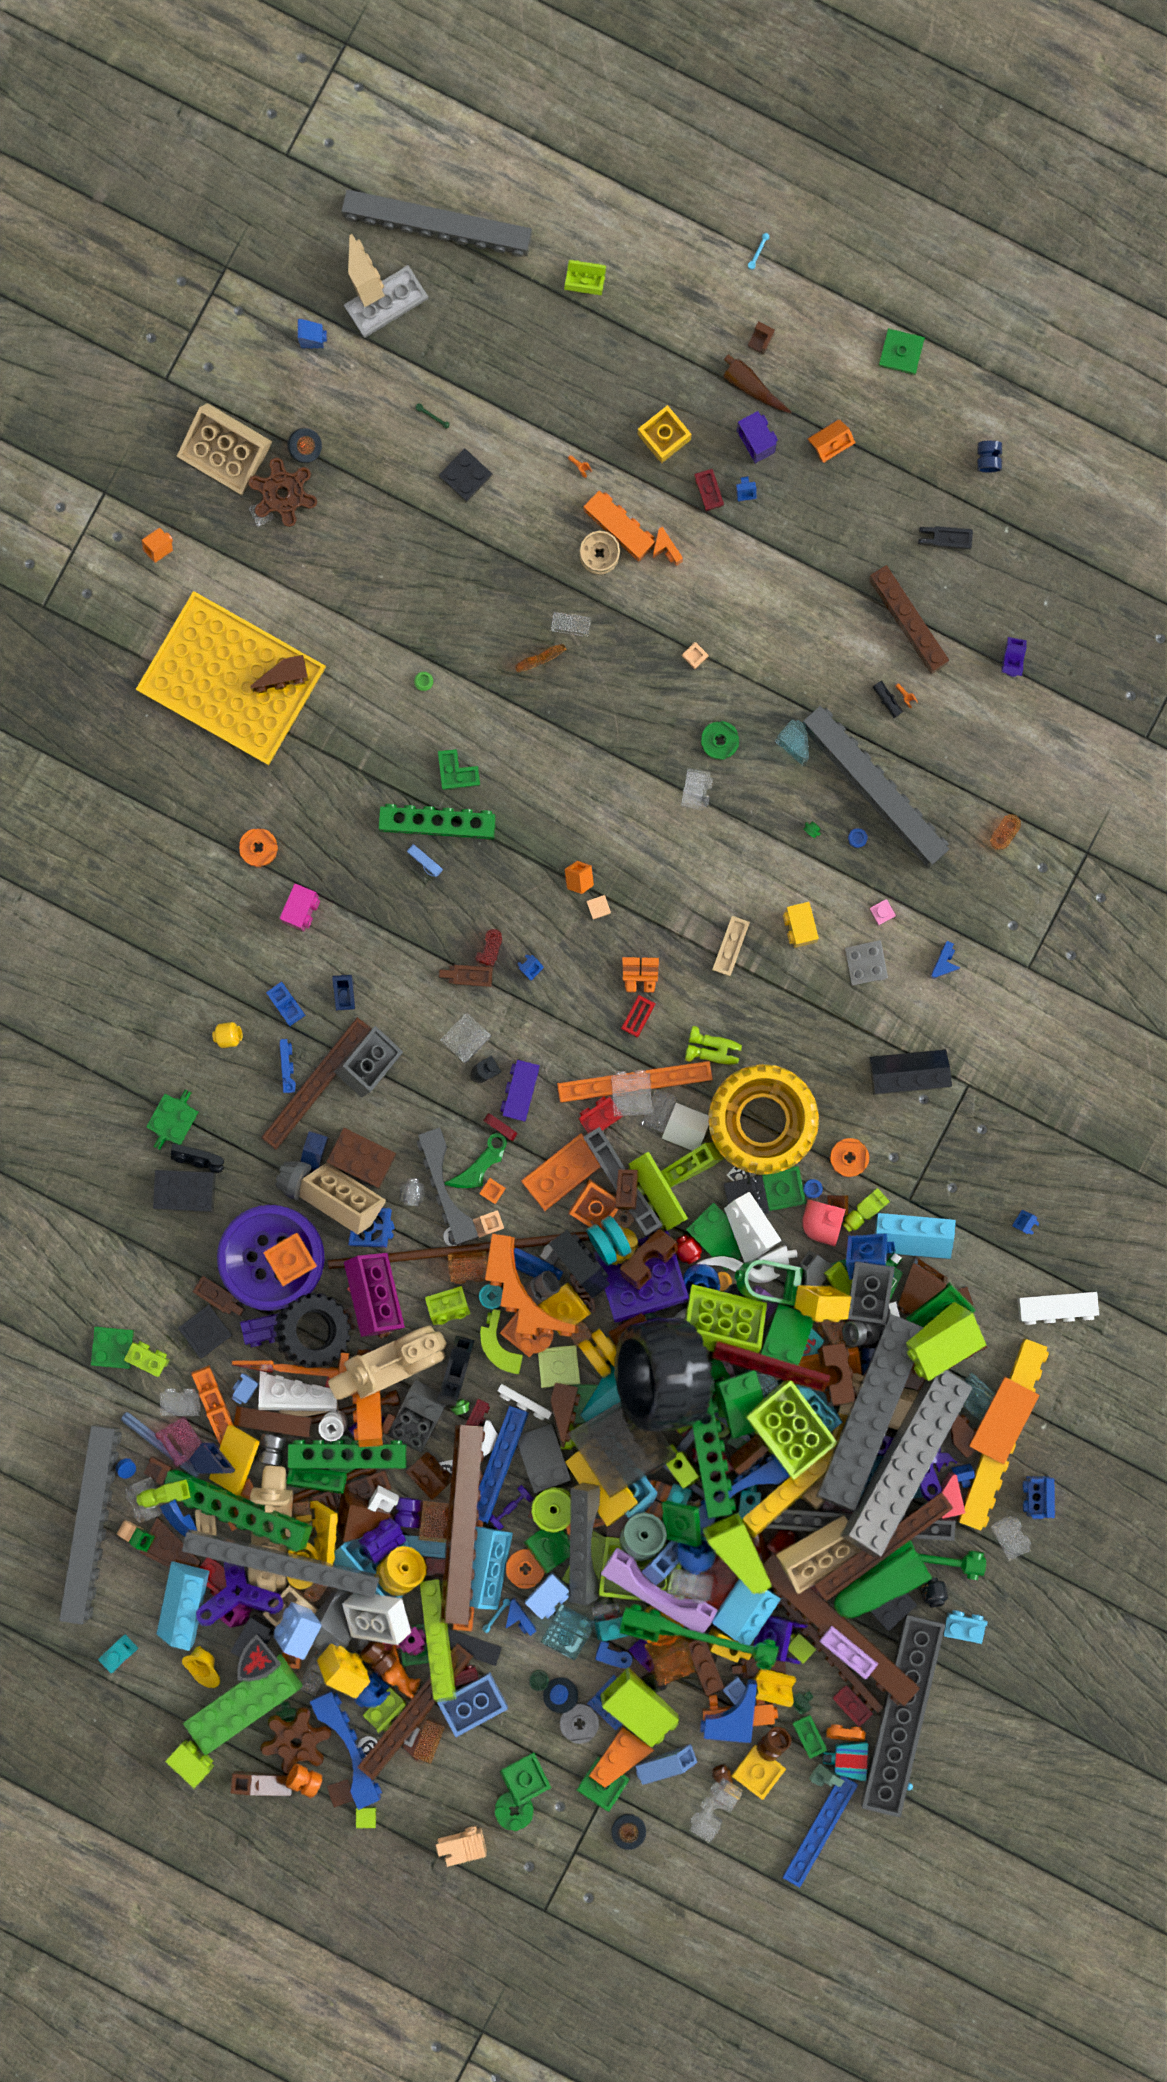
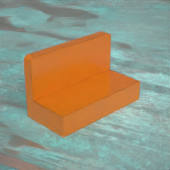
M837 420L808 438L809 443L816 449L823 463L855 444L850 429L841 420Z

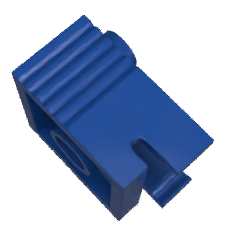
M887 1233L848 1236L846 1265L849 1280L853 1278L856 1261L886 1265L887 1253L896 1252L894 1241L888 1242Z
M1026 1476V1481H1023V1493H1026V1500L1023 1501V1512H1026V1516L1030 1518H1055L1054 1478L1050 1476ZM1037 1484V1488L1034 1490L1033 1486ZM1034 1493H1038L1037 1500L1032 1499Z

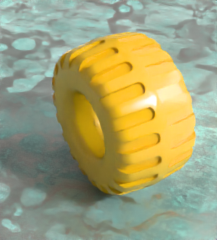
M758 1064L742 1068L722 1082L712 1098L708 1114V1124L717 1150L729 1163L749 1173L769 1175L793 1167L806 1156L817 1136L819 1113L811 1090L801 1078L779 1066ZM762 1097L772 1099L778 1103L784 1111L786 1120L781 1135L772 1142L767 1143L755 1142L748 1138L743 1132L740 1123L741 1112L745 1105L753 1099Z

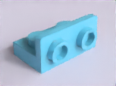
M953 1610L952 1613L947 1612L943 1636L982 1644L987 1621L983 1620L984 1616L972 1614V1617L964 1616V1612Z

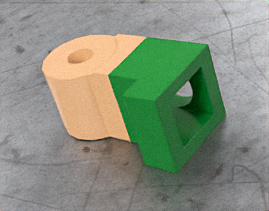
M127 1520L123 1521L117 1532V1535L129 1542L131 1546L145 1552L148 1551L155 1537ZM147 1536V1541L141 1545L143 1537Z

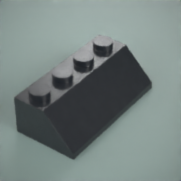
M946 1049L869 1057L873 1095L952 1087L950 1064Z

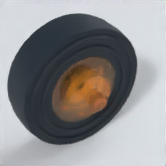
M300 428L290 435L287 448L294 460L301 463H309L320 455L322 442L315 431L309 428Z

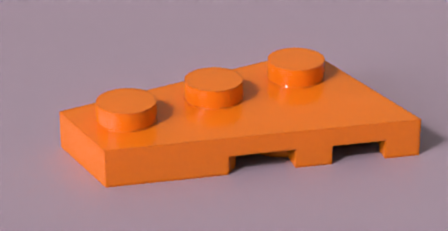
M622 1727L589 1777L605 1788L654 1750Z

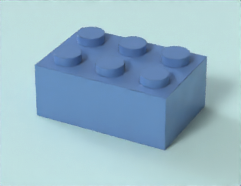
M490 1672L455 1690L456 1700L437 1702L455 1737L508 1709V1705Z

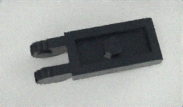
M939 526L919 528V532L922 534H934V539H918L919 545L968 550L972 548L973 529Z
M178 1144L172 1145L171 1160L178 1163L191 1164L197 1168H208L210 1172L218 1174L224 1169V1158Z

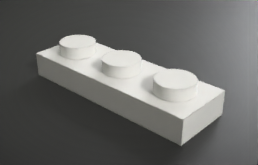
M503 1384L500 1385L498 1392H500L499 1396L507 1401L513 1399L518 1402L516 1406L525 1411L529 1408L534 1411L533 1415L541 1420H544V1418L549 1419L552 1412L509 1387Z

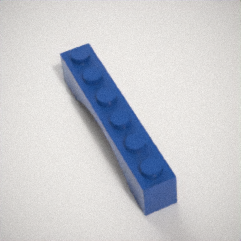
M773 1454L765 1459L767 1463L762 1467L758 1464L749 1470L751 1474L744 1477L742 1474L733 1480L734 1485L732 1490L729 1491V1497L731 1498L737 1492L754 1485H778L790 1476ZM718 1491V1495L714 1497V1500L722 1502L725 1495L722 1491ZM705 1499L700 1502L702 1506L699 1507L701 1535L704 1533L702 1529L714 1524L715 1518H708Z
M330 1690L311 1699L310 1703L317 1719L334 1729L343 1739L349 1750L353 1764V1783L350 1792L358 1810L379 1801L381 1798L380 1794H382L379 1783H374V1780L370 1779L358 1768L366 1754L362 1746L358 1747L356 1740H358L357 1734L354 1729H350L347 1723L350 1722L347 1712L342 1711L339 1705L342 1704L339 1694H334V1691Z

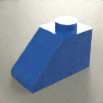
M298 319L300 347L324 348V342H327V330L323 329L322 324Z

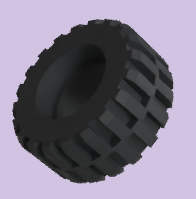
M309 1293L306 1296H300L298 1298L299 1302L293 1300L288 1303L289 1307L280 1309L281 1313L277 1314L275 1319L277 1325H274V1331H276L277 1337H274L275 1343L278 1342L280 1346L278 1347L280 1353H284V1358L294 1362V1365L305 1368L326 1366L334 1360H338L341 1357L340 1354L346 1351V1343L351 1339V1335H348L349 1330H352L351 1324L348 1325L347 1319L350 1318L348 1313L345 1314L343 1312L344 1307L341 1304H337L336 1299L333 1297H327L326 1294ZM309 1312L320 1314L328 1325V1338L325 1344L317 1349H309L303 1346L296 1333L298 1320L302 1315Z

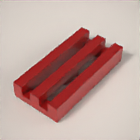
M638 995L621 1029L638 1038L656 1003ZM641 1000L643 1004L629 1029L627 1025ZM649 1004L650 1007L637 1032L633 1031L646 1005Z

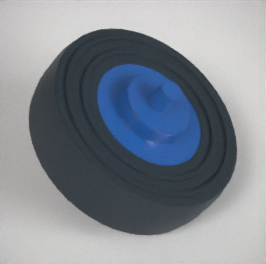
M554 1678L544 1688V1703L553 1712H569L578 1701V1689L567 1678Z

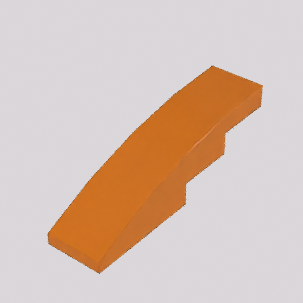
M209 1365L192 1372V1377L199 1391L207 1417L221 1446L227 1426L233 1425V1422Z

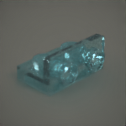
M971 1372L963 1380L973 1387L963 1406L981 1421L995 1393Z

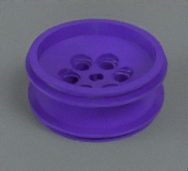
M277 1205L257 1206L238 1215L225 1229L217 1252L218 1270L225 1287L240 1302L260 1310L289 1307L288 1303L293 1300L299 1302L298 1298L300 1296H306L311 1293L321 1278L325 1261L323 1243L313 1224L297 1211ZM298 1233L317 1267L287 1285L282 1286L263 1252L277 1245L279 1237L285 1236L288 1238ZM261 1235L268 1237V1243L265 1246H261L258 1242ZM251 1251L256 1252L258 1255L255 1262L248 1260V1254ZM261 1268L266 1271V1277L262 1280L258 1279L256 1275L257 1271Z

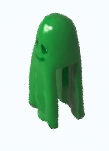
M908 1541L842 1589L834 1600V1607L841 1617L855 1618L880 1607L889 1600L910 1592L931 1580L932 1577L910 1541Z

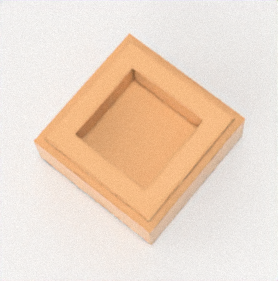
M696 642L682 654V657L694 669L709 656Z
M605 895L587 901L593 920L611 914Z

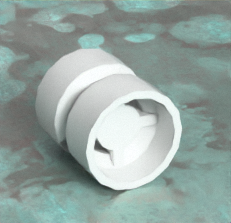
M339 1410L327 1412L319 1425L320 1435L328 1441L338 1440L348 1425L346 1415Z

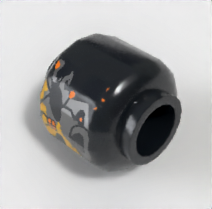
M935 1577L921 1586L923 1601L930 1608L945 1605V1602L948 1600V1592L944 1581H938V1578Z

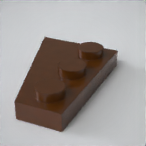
M157 1517L149 1532L155 1537L148 1551L140 1550L139 1553L169 1568L172 1561L198 1568L201 1560L195 1554L182 1552L184 1543Z

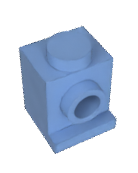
M242 1373L240 1377L243 1380H238L234 1385L233 1390L235 1392L232 1399L239 1404H242V1402L246 1404L258 1388L259 1382Z

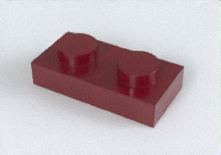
M713 469L694 474L705 511L724 506Z
M846 1684L832 1697L858 1727L873 1715L869 1708Z

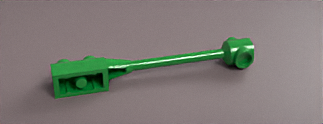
M969 1550L968 1554L962 1559L918 1554L921 1560L926 1563L960 1567L963 1574H967L968 1579L978 1580L979 1576H984L986 1557H984L983 1552Z
M632 1604L630 1608L625 1607L619 1632L658 1643L660 1635H681L752 1654L757 1667L762 1670H770L775 1665L779 1648L770 1639L764 1640V1643L759 1642L754 1647L685 1629L661 1616L659 1610L651 1609L649 1613L644 1612L642 1607L637 1604Z

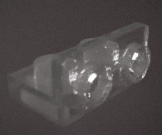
M164 1389V1392L159 1393V1397H161L160 1416H200L199 1393L195 1392V1389H184V1392H176V1389Z
M151 1477L125 1487L126 1499L128 1502H131L133 1516L139 1523L163 1514L160 1506L163 1505L162 1503L148 1508L139 1506L137 1503V1495L143 1490L156 1489Z
M1010 1515L990 1526L1008 1561L1031 1551L1029 1546L1032 1544L1027 1535L1023 1536L1020 1530L1023 1527L1017 1517L1014 1519Z

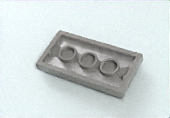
M408 265L382 281L385 287L382 289L384 293L383 298L364 307L359 296L344 304L345 309L364 338L429 299Z

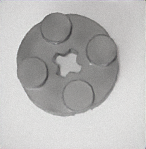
M577 1703L572 1710L562 1714L560 1719L561 1732L573 1743H587L595 1736L599 1729L598 1715L590 1706ZM577 1718H581L582 1721H585V1724L582 1725V1729H578V1726H574V1722H577Z

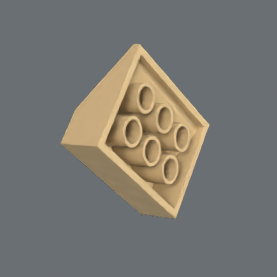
M207 403L199 407L177 457L242 495L249 485V479L255 475L264 460L272 441Z

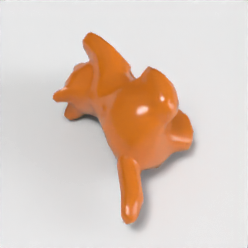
M392 1644L391 1652L395 1655L396 1661L381 1677L392 1686L397 1685L400 1692L413 1699V1693L415 1694L419 1691L421 1679L408 1677L400 1663L396 1645Z

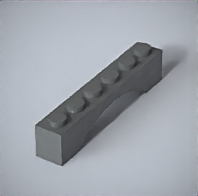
M441 1128L419 1134L420 1140L416 1142L420 1152L424 1151L426 1158L423 1159L426 1170L430 1169L432 1176L429 1179L432 1188H437L438 1195L435 1196L438 1205H443L445 1212L442 1213L445 1224L449 1223L451 1231L448 1234L451 1242H455L458 1246L478 1239L479 1236L473 1219L455 1206L446 1191L443 1180V1161L447 1144Z
M598 1127L584 1136L583 1139L617 1192L618 1169H626L605 1134ZM637 1188L636 1209L628 1210L644 1236L647 1237L661 1228L662 1224Z
M809 1250L798 1266L803 1268L801 1285L821 1286L825 1279H827L824 1273L833 1265ZM771 1323L764 1326L761 1349Z
M581 1483L571 1488L569 1602L588 1605L598 1599V1578L592 1564L591 1540L596 1513L600 1505L599 1485Z

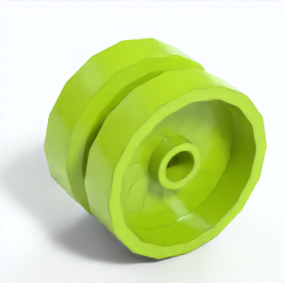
M551 1487L541 1492L532 1505V1515L536 1524L549 1532L561 1531L569 1526L571 1519V1493L561 1487ZM552 1506H555L557 1508V1512L555 1514L554 1511L550 1510Z

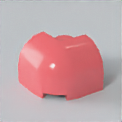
M807 1199L802 1219L805 1234L816 1242L835 1247L845 1209Z

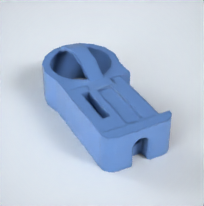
M414 844L407 850V853L424 867L428 875L437 877L443 871L438 864Z

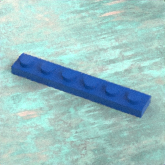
M512 1406L508 1408L478 1489L481 1493L480 1501L477 1502V1510H479L478 1520L486 1523L489 1522L529 1414Z
M839 1776L844 1780V1783L841 1787L833 1786L782 1876L785 1880L799 1888L858 1786L856 1782L845 1776Z

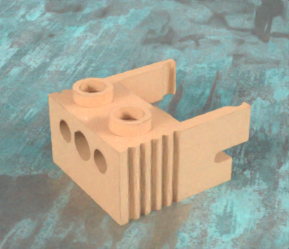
M476 1826L465 1828V1832L438 1838L439 1844H436L438 1856L446 1855L447 1867L484 1858L487 1853L482 1828L477 1829Z

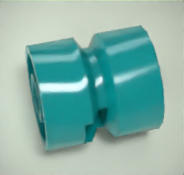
M485 1285L479 1293L481 1304L489 1309L501 1306L503 1289L500 1286Z

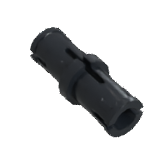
M882 680L872 687L881 699V704L885 705L893 719L904 712L894 699V694L890 693Z

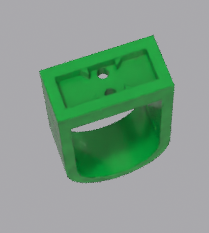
M751 1260L745 1262L736 1270L734 1278L739 1291L747 1298L794 1307L798 1285H801L803 1268L768 1260ZM755 1265L787 1271L783 1299L760 1295L750 1288L748 1275Z

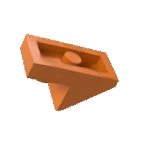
M660 527L653 558L667 551L665 553L670 563L674 562L677 566L683 562V557L664 528Z

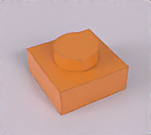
M489 1178L479 1194L496 1205L506 1188Z

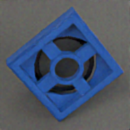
M382 1208L371 1226L358 1235L350 1230L349 1245L355 1247L387 1248L388 1239L394 1237L392 1229H395L391 1221L392 1210L390 1208Z

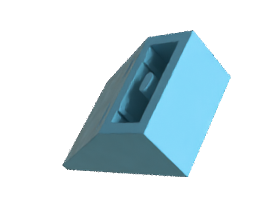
M794 1383L829 1432L843 1422L834 1407H828L824 1392Z

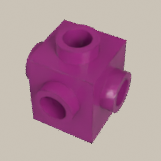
M238 1604L219 1619L230 1628L243 1626L249 1620V1614L252 1609Z
M410 1626L411 1633L399 1643V1646L403 1653L407 1652L409 1655L414 1654L416 1656L425 1650L424 1647L427 1646L425 1640L427 1639L422 1629L419 1630L417 1627L412 1628ZM413 1636L415 1638V1642L410 1644L408 1642V1639Z

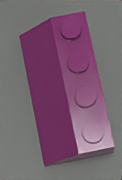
M388 1253L360 1255L344 1261L361 1337L379 1335L405 1328Z

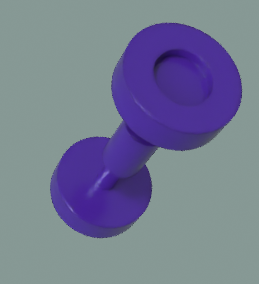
M522 1484L517 1488L522 1494L515 1501L512 1500L498 1517L493 1513L491 1514L489 1520L498 1530L504 1527L499 1520L506 1514L509 1515L524 1497L528 1502L534 1500V1497Z

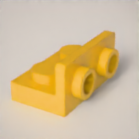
M759 1670L754 1678L757 1684L756 1699L791 1707L794 1703L792 1687L796 1682V1677L771 1670Z

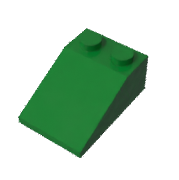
M712 1203L686 1229L711 1257L724 1256L738 1260L742 1256L728 1217L715 1203ZM721 1266L725 1271H727V1270L729 1269V1268H726V1267Z
M778 1304L760 1354L799 1366L814 1323L812 1317L802 1315L800 1311Z
M750 1370L713 1383L732 1439L755 1432L756 1430L746 1416L763 1400L762 1389L756 1371Z

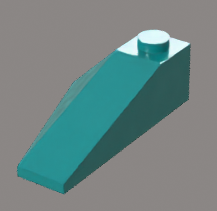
M612 1364L609 1366L611 1373L604 1379H601L580 1414L592 1430L622 1406L616 1388L615 1367Z

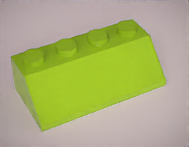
M649 1151L628 1164L630 1168L627 1170H638L639 1185L637 1188L643 1196L646 1194L649 1199L647 1203L654 1212L656 1211L658 1219L662 1224L661 1229L666 1228L668 1231L688 1219Z

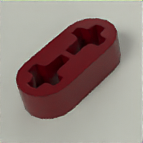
M490 1113L483 1119L484 1122L512 1142L518 1135L517 1132Z

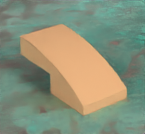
M498 1210L473 1219L479 1238L504 1229Z

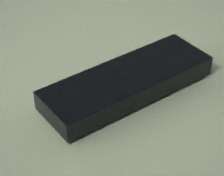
M448 1628L451 1651L458 1643L474 1659L496 1666L502 1646Z

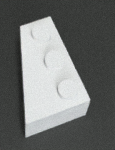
M750 1192L737 1198L724 1208L744 1262L759 1258L782 1241Z

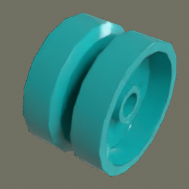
M611 1215L601 1220L602 1229L596 1224L586 1229L592 1245L607 1266L617 1261L616 1253L624 1257L632 1252L625 1234Z

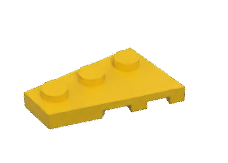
M311 1501V1509L315 1510V1519H312V1525L317 1531L314 1546L318 1553V1560L333 1564L335 1560L336 1524L338 1523L337 1513L318 1501Z

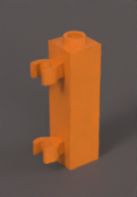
M717 1694L709 1695L710 1708L702 1709L703 1720H705V1714H718L733 1706L718 1707ZM756 1699L753 1726L775 1724V1719H778L777 1707H773L771 1702L765 1703L764 1700Z

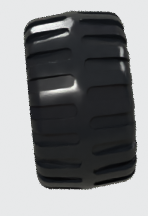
M655 1318L630 1325L621 1334L617 1343L614 1358L617 1392L626 1415L636 1427L642 1430L670 1431L690 1426L703 1419L709 1409V1401L712 1399L711 1386L713 1385V1377H711L710 1372L712 1365L707 1356L709 1352L707 1347L703 1345L704 1340L701 1334L698 1333L693 1324H690L685 1319Z

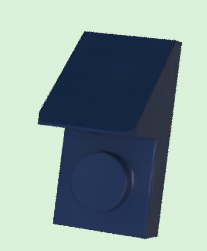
M352 975L332 976L336 1010L355 1009L354 980Z

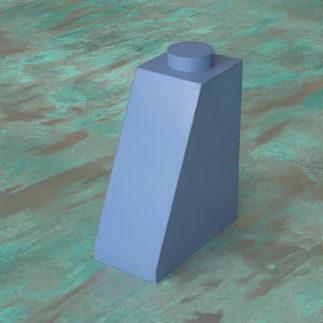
M689 1744L641 1762L636 1766V1773L642 1785L682 1774L695 1765L697 1760L692 1746Z

